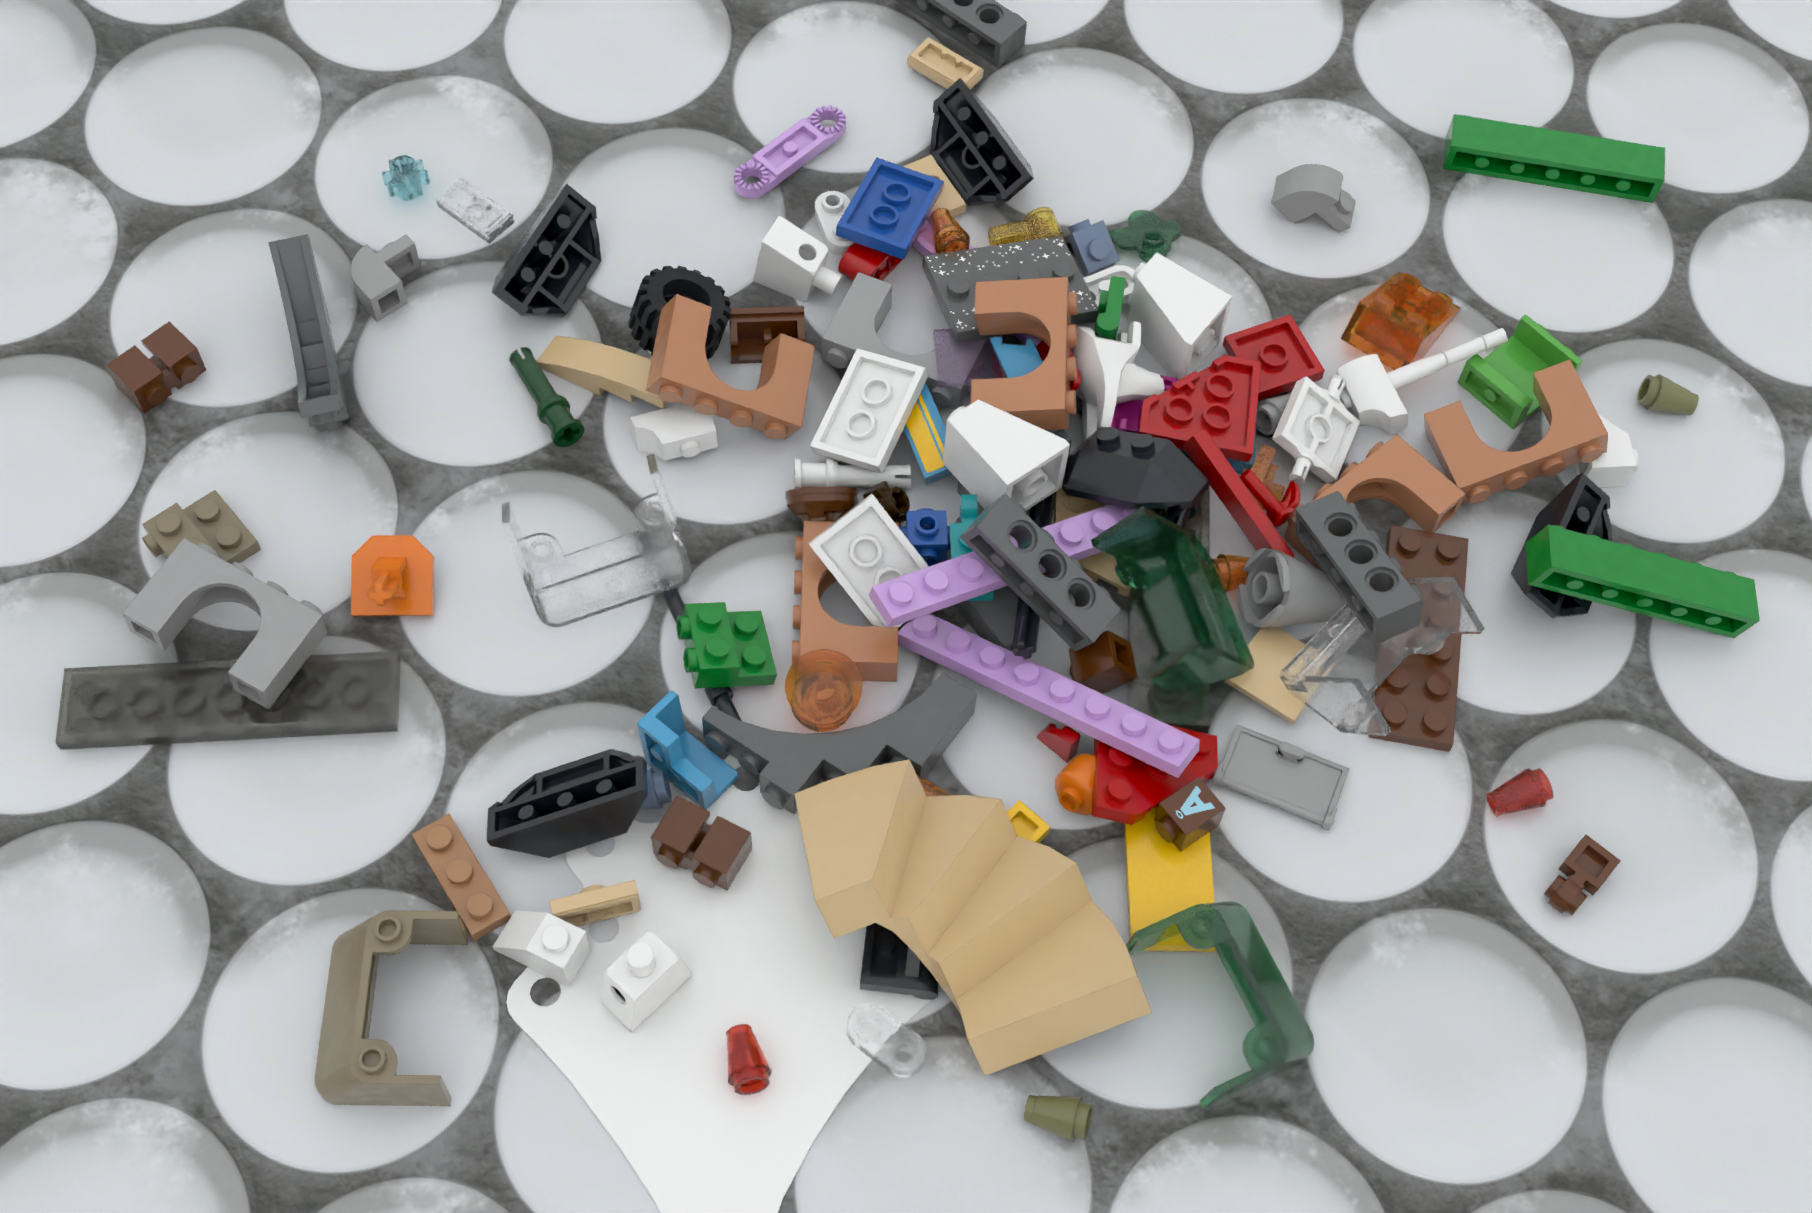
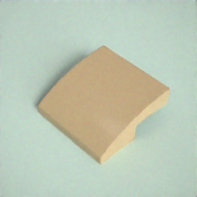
M1279 627L1261 628L1229 670L1224 682L1294 725L1311 698L1317 694L1334 669L1336 663Z

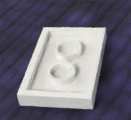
M857 348L810 444L812 451L822 456L882 474L929 376L926 368Z
M872 493L808 543L873 626L888 627L869 597L872 586L929 567Z

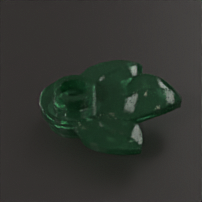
M1136 210L1130 214L1127 227L1109 230V235L1116 246L1124 250H1136L1139 258L1148 262L1156 252L1167 257L1171 250V243L1181 236V226L1176 220L1161 222L1152 211Z

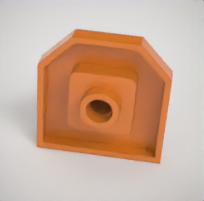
M372 535L352 555L351 616H434L435 556L413 535Z

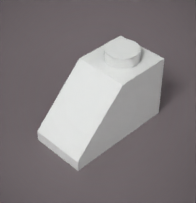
M1599 415L1608 432L1607 452L1592 462L1576 463L1577 475L1585 474L1599 488L1624 487L1633 472L1638 468V452L1635 448H1632L1627 432Z
M516 910L493 945L494 951L568 987L591 951L585 930L548 912Z

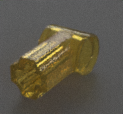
M1048 207L1032 210L1025 216L1024 220L988 228L990 246L1062 236L1065 241L1055 213Z

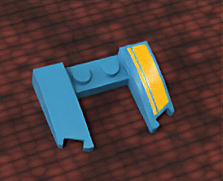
M1002 337L990 338L1006 378L1028 374L1043 363L1032 339H1027L1026 345L1002 344ZM925 382L903 430L925 483L928 485L948 477L952 473L942 463L946 428ZM1046 430V431H1048V432H1050V433H1055V432H1057V431H1059V430Z

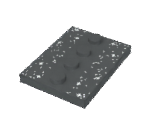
M1062 236L923 256L922 268L956 343L1012 335H979L974 314L976 282L1068 277L1070 292H1077L1078 315H1071V324L1097 321L1098 307Z

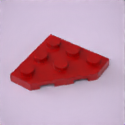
M1222 355L1212 361L1211 366L1198 373L1194 371L1176 381L1167 391L1158 396L1153 394L1146 398L1140 407L1137 434H1149L1153 437L1168 439L1178 449L1185 450L1183 445L1194 434L1204 428L1226 458L1249 463L1254 449L1261 362Z
M1172 726L1200 739L1198 753L1178 778L1094 738L1096 763L1092 791V816L1133 825L1142 820L1149 811L1158 807L1160 802L1197 777H1200L1203 782L1211 779L1218 768L1217 736Z

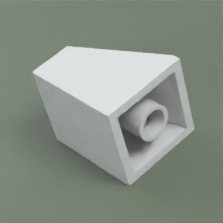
M1156 252L1147 264L1142 262L1132 276L1131 281L1134 283V288L1127 301V304L1130 305L1127 322L1129 324L1133 321L1141 323V341L1166 375L1178 378V381L1197 371L1221 342L1232 296Z
M977 400L967 407L957 408L948 417L942 463L970 494H977V501L984 509L1006 493L1011 499L1019 502L1027 511L1062 488L1070 444L1055 434Z

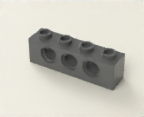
M896 0L997 68L1001 67L1025 46L1027 21L995 0Z
M1336 491L1296 508V536L1376 644L1420 626L1421 607L1424 606L1420 590L1416 585L1408 583L1402 575V570L1397 560L1392 556L1388 557L1381 547L1377 534L1372 529L1368 530L1362 523L1359 512L1353 503L1348 504L1340 492Z
M1006 493L990 503L960 537L1075 652L1094 643L1121 610L1112 600L1111 594L1102 586L1097 585L1084 572L1082 565L1076 559L1069 557L1055 543L1053 536L1047 530L1040 528L1026 514L1024 507L1016 500L1011 499ZM1010 535L1016 539L1018 548L1012 544ZM1039 564L1045 568L1047 577L1041 573ZM1068 593L1073 596L1075 605L1069 600Z

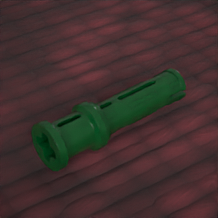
M520 348L525 357L524 359H522L516 349L510 355L509 362L515 368L538 406L537 416L541 423L547 424L551 430L553 443L558 447H567L576 443L583 436L585 428L580 420L574 419L568 400L561 395H557L535 360L530 348Z

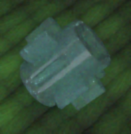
M402 155L388 161L390 171H383L382 177L391 197L397 195L399 198L408 201L417 198L419 195H424L422 185L430 184L428 171L424 170L421 159L415 161L410 156Z

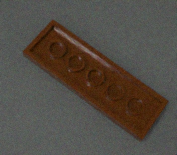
M1391 525L1388 531L1386 554L1388 557L1392 556L1397 560L1401 567L1402 575L1408 583L1418 587L1424 600V606L1421 607L1420 626L1377 644L1369 738L1450 752L1453 746L1468 538Z

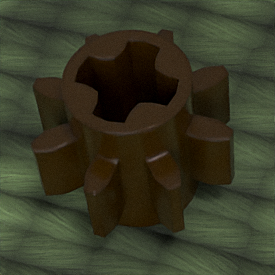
M883 481L870 487V491L863 494L865 499L872 493L895 523H899V526H901V522L906 521V512L910 509L908 496L900 487L894 486L889 489L887 482Z

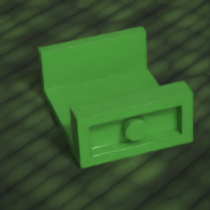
M1525 314L1520 318L1515 332L1508 339V342L1500 345L1484 359L1476 354L1466 361L1457 383L1514 430L1541 408L1533 393V373L1569 359L1577 372L1582 360L1570 348L1565 347L1549 334L1543 326L1537 324Z

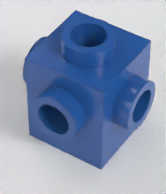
M922 508L917 511H907L906 526H899V529L929 567L947 561V550L950 549L946 510Z

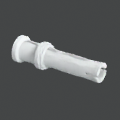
M794 458V489L829 486L849 488L872 487L883 481L887 482L889 488L894 486L906 489L911 488L910 478H895V475H911L910 464L886 465L881 474L852 464L838 465L837 461L833 459H827L823 463H805L800 458Z

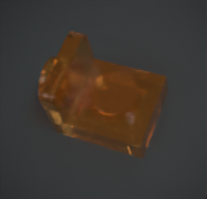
M1262 444L1251 470L1274 497L1281 502L1285 487L1273 482L1279 467L1272 464L1277 449Z

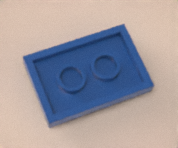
M876 157L840 218L835 236L904 260L940 196L944 181Z

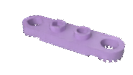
M824 105L821 109L819 107L816 108V111H813L809 117L801 119L755 153L752 159L735 169L734 188L736 192L742 197L750 199L765 195L844 135L846 131L845 113L843 114V111L841 109L838 110L836 106L832 108V105H829V107ZM833 120L837 125L835 124L834 128L830 126V129H828V126L824 128V125L821 126L820 122ZM754 176L759 178L760 182H757V185L753 183V186L749 183L748 186L743 180Z

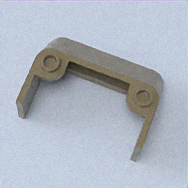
M388 910L349 929L335 940L331 953L314 1078L315 1087L326 1102L334 1105L451 1106L452 1097L441 1075H396L398 1059L393 1047L384 1040L369 1039L379 955L398 954L406 949L409 944L468 945V935L459 911Z

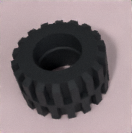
M663 266L662 270L656 268L650 272V275H645L639 286L629 319V328L632 329L631 335L634 340L640 341L639 346L644 351L649 350L652 352V356L661 309L678 294L712 307L705 343L706 357L710 359L719 347L731 315L729 297L724 296L725 290L721 286L715 285L714 279L701 275V272L695 269L691 271L683 266H678L677 268Z

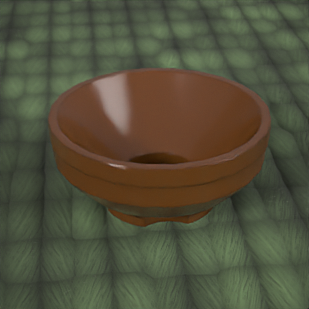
M832 486L806 487L785 492L787 507L802 520V524H804V521L836 522L856 505L857 490L854 488Z

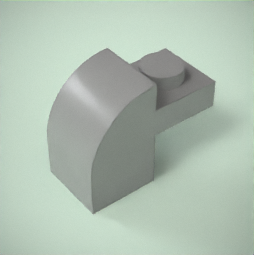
M1305 164L1294 167L1276 177L1271 204L1293 223L1317 213L1340 233L1351 227L1355 200L1348 192L1341 188L1343 180L1341 172L1325 165Z
M407 234L394 242L388 243L376 253L366 244L356 253L352 260L351 275L358 299L363 308L376 322L408 303L401 278L421 265L416 245Z

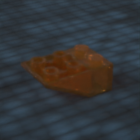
M1397 272L1359 301L1341 339L1367 355L1377 354L1381 363L1395 370L1422 359L1458 314L1461 307L1452 303L1453 301L1448 295L1438 291L1433 292L1422 286L1420 280L1415 276Z

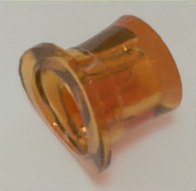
M818 649L803 654L791 665L786 675L785 692L792 712L800 724L813 731L827 732L839 728L848 720L859 703L863 683L857 665L848 656L835 650Z

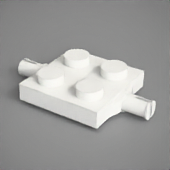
M1307 376L1298 380L1272 437L1273 441L1295 458L1296 463L1289 475V480H1294L1297 485L1305 483L1309 470L1325 483L1337 480L1358 429L1360 420L1352 415L1340 401V395L1346 385V380H1342L1343 377L1332 376L1326 390L1320 388Z

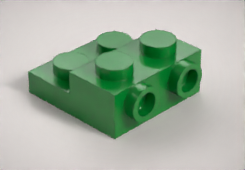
M725 602L685 604L683 615H678L676 631L678 639L684 640L686 648L683 655L684 668L686 673L692 674L695 689L774 685L777 672L761 610L727 612Z

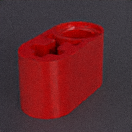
M854 242L843 254L838 265V272L854 281L858 272L883 281L903 259Z

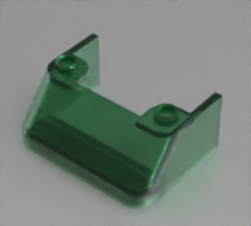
M1141 507L1091 539L1093 547L1115 557L1117 562L1115 571L1120 581L1124 585H1131L1142 592L1164 647L1165 653L1157 657V663L1142 671L1144 679L1164 686L1167 689L1180 692L1239 677L1254 668L1252 654L1211 556L1202 540L1196 534Z
M1234 901L1197 904L1134 932L1127 942L1126 947L1130 956L1180 933L1185 942L1196 949L1204 950L1215 947L1256 1026L1246 1034L1242 1044L1244 1057L1251 1070L1210 1090L1199 1101L1203 1109L1301 1063L1311 1054L1314 1048L1313 1033L1249 912L1241 904Z

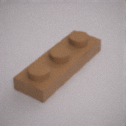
M450 814L411 834L455 911H459L462 922L473 941L480 939L509 921L511 918L510 912Z

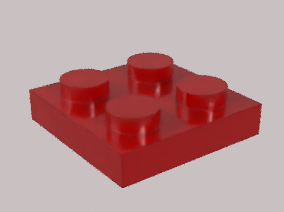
M1291 314L1224 336L1222 345L1229 356L1261 362L1258 401L1294 389L1296 382L1306 376L1313 382L1323 378L1325 370Z

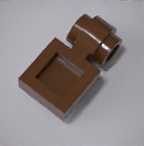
M1585 835L1558 868L1568 878L1565 879L1558 875L1545 891L1544 895L1550 899L1548 904L1561 914L1566 911L1572 916L1587 898V895L1581 891L1582 888L1593 896L1621 860L1588 835Z

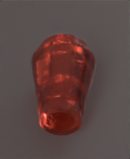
M1527 768L1492 792L1487 793L1486 798L1491 811L1498 817L1503 814L1545 807L1546 801L1553 799V790L1543 770L1538 768L1532 771Z
M739 1024L731 1027L726 1032L728 1083L734 1086V1091L739 1095H751L761 1092L769 1086V1076L772 1070L753 1033L752 1027L748 1024Z

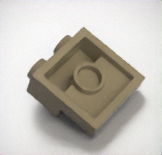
M216 490L185 509H182L178 503H175L142 524L147 532V535L142 537V540L155 558L162 554L167 559L183 538L197 546L199 543L210 546L218 553L221 559L230 564L233 562L241 563L261 550L258 541Z

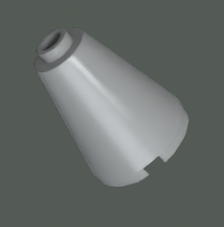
M1261 548L1252 554L1244 566L1243 571L1249 573L1246 584H1239L1238 604L1242 618L1247 623L1253 624L1254 627L1263 629L1336 621L1343 619L1351 610L1323 571L1279 550Z

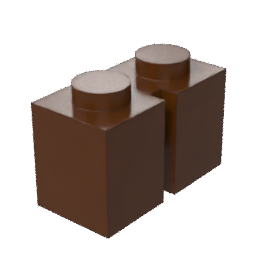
M171 322L166 323L141 340L143 346L154 355L151 358L144 355L134 345L106 365L117 388L144 414L153 407L162 404L172 395V388L176 387L179 390L186 384L196 380L200 374L206 371L197 347Z
M676 796L651 836L653 853L656 859L671 869H677L678 866L685 870L689 868L694 871L693 877L704 886L714 888L717 885L728 891L752 851L751 832L719 816L716 817L712 825L706 823L710 817L709 811Z

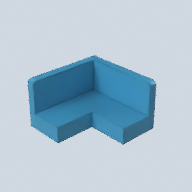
M670 691L637 722L647 764L656 771L664 769L668 781L701 808L707 810L737 781L738 773L735 769L685 730L679 695L674 691Z

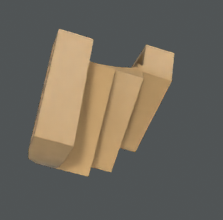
M910 759L872 766L794 793L815 902L833 938L835 939L874 923L893 931L931 972L961 1014L967 1039L985 1076L1152 1013L1129 951L1114 923L1092 901L1077 863L1049 846L1018 837L1001 799L971 795L926 796Z

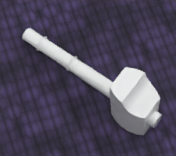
M1503 328L1485 335L1480 334V337L1446 351L1441 350V353L1422 358L1386 373L1377 354L1356 358L1337 369V375L1343 377L1342 380H1346V385L1340 395V401L1346 409L1351 408L1355 417L1360 420V426L1379 427L1391 436L1408 426V413L1395 389L1429 376L1445 367H1450L1451 364L1483 351L1488 352L1489 349L1508 342L1507 335Z
M648 350L649 356H650V358H651V360H652V356H651V353H652V352H650V351ZM668 402L664 409L630 417L638 452L653 453L664 461L682 456L692 457L701 451L718 447L717 433L712 415L700 414L691 406L679 402Z

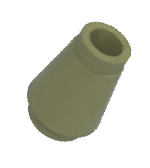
M1661 374L1656 376L1647 375L1642 381L1637 394V402L1644 405L1646 410L1689 416L1694 413L1699 401L1698 394L1692 393Z
M1029 1095L1025 1106L1024 1121L1074 1142L1075 1138L1085 1140L1091 1124L1093 1104L1083 1102V1097Z

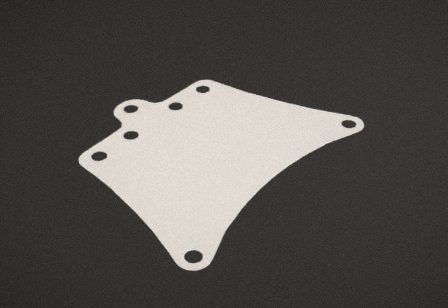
M729 755L724 760L735 770L741 767L738 759L732 755ZM760 783L755 789L750 791H741L732 784L707 809L710 812V817L706 822L712 825L716 817L719 816L751 832L752 851L728 891L717 885L714 888L704 886L693 877V870L689 868L685 870L679 866L677 869H671L656 859L653 853L651 836L660 821L642 823L634 819L627 833L614 837V848L607 856L595 857L589 854L586 846L566 852L567 864L582 883L583 889L592 885L607 887L635 880L641 910L615 917L619 926L618 933L615 938L608 942L594 940L589 933L590 924L578 926L586 931L591 951L569 987L556 981L560 986L561 992L560 997L554 1004L545 1007L533 1002L530 996L533 984L539 979L550 977L529 967L514 981L508 991L506 1000L510 1016L572 1083L621 1149L651 1195L660 1213H778L783 1197L814 1140L845 1093L897 1031L931 1001L919 999L913 995L860 989L866 927L835 939L833 938L815 902L798 810L795 814H792L783 807L782 809H777L768 804L762 797V793H760ZM687 797V798L685 799V800H687V801H689V802H691V803L697 805V804H696L693 800H691L689 797ZM651 930L682 959L692 972V976L631 1032L601 1003L603 973L646 931ZM908 947L905 976L918 977L920 959ZM939 984V992H941L943 988Z

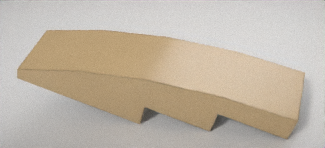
M555 336L537 360L541 369L599 396L606 390L631 403L635 397L662 409L668 403L660 399L657 394L646 391L651 359L616 347L584 339Z

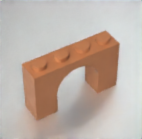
M1068 277L976 282L974 314L979 335L1029 334L1043 340L1050 349L1043 363L1028 374L1012 378L973 379L971 383V404L977 400L983 401L1044 430L1069 429V414H1076L1075 390H1070V381L1077 380L1076 357H1070V348L1077 347L1076 324H1071V315H1078L1077 292H1070Z
M676 294L661 309L646 391L657 394L660 399L666 402H679L691 406L700 414L716 415L725 418L734 426L750 427L762 431L765 436L771 439L785 440L800 429L803 422L815 346L788 335L779 334L764 348L757 388L750 391L735 389L722 382L712 371L707 361L705 343L712 307Z
M1570 359L1533 373V393L1550 428L1540 442L1528 449L1507 452L1494 449L1485 444L1474 431L1461 401L1424 414L1425 433L1445 476L1465 493L1460 506L1468 503H1481L1492 494L1505 489H1519L1530 480L1543 475L1547 477L1554 476L1562 472L1565 467L1578 462H1592L1607 452L1608 432Z
M1396 434L1385 444L1382 441L1375 444L1368 452L1366 459L1360 464L1356 462L1351 463L1343 471L1336 483L1333 485L1326 483L1315 494L1313 501L1336 491L1340 492L1348 504L1363 499L1384 500L1400 508L1425 531L1435 532L1456 515L1465 493ZM1295 512L1287 520L1289 524L1283 539L1315 568L1321 570L1296 536Z
M804 521L803 536H796L795 560H803L802 570L794 571V594H801V605H793V629H800V640H792V665L800 666V680L897 682L898 627L846 625L836 621L825 612L820 604L821 596L837 580L808 543L834 522Z

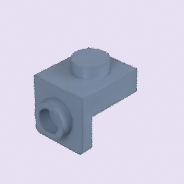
M1089 219L1069 227L1071 234L1063 238L1066 245L1071 244L1084 276L1120 261L1104 220L1092 225Z

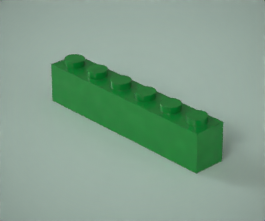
M1454 114L1445 137L1443 169L1653 203L1665 180V148Z
M1548 524L1525 543L1528 585L1732 638L1737 637L1760 621L1754 579L1736 575L1734 572L1709 568L1700 563L1683 561L1663 553H1653L1635 548L1629 544H1620L1601 539L1596 535H1586L1567 530L1557 525L1552 526Z

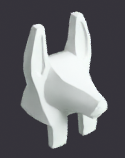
M1133 321L1128 326V334L1121 332L1116 337V340L1096 337L1091 328L1077 327V347L1071 349L1073 356L1076 357L1077 369L1081 375L1079 390L1083 397V442L1097 430V425L1098 428L1111 427L1116 404L1146 399L1153 394L1158 396L1165 392L1164 380L1160 374L1147 371L1134 364L1141 345L1140 322Z

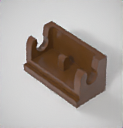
M804 306L731 308L729 318L731 364L762 363L765 346L781 333L806 342Z

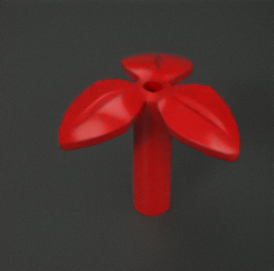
M1247 469L1239 476L1250 493L1266 510L1267 517L1276 529L1285 524L1296 512L1295 508L1299 505L1301 497L1300 488L1294 481L1290 482L1282 501L1279 502L1251 469Z

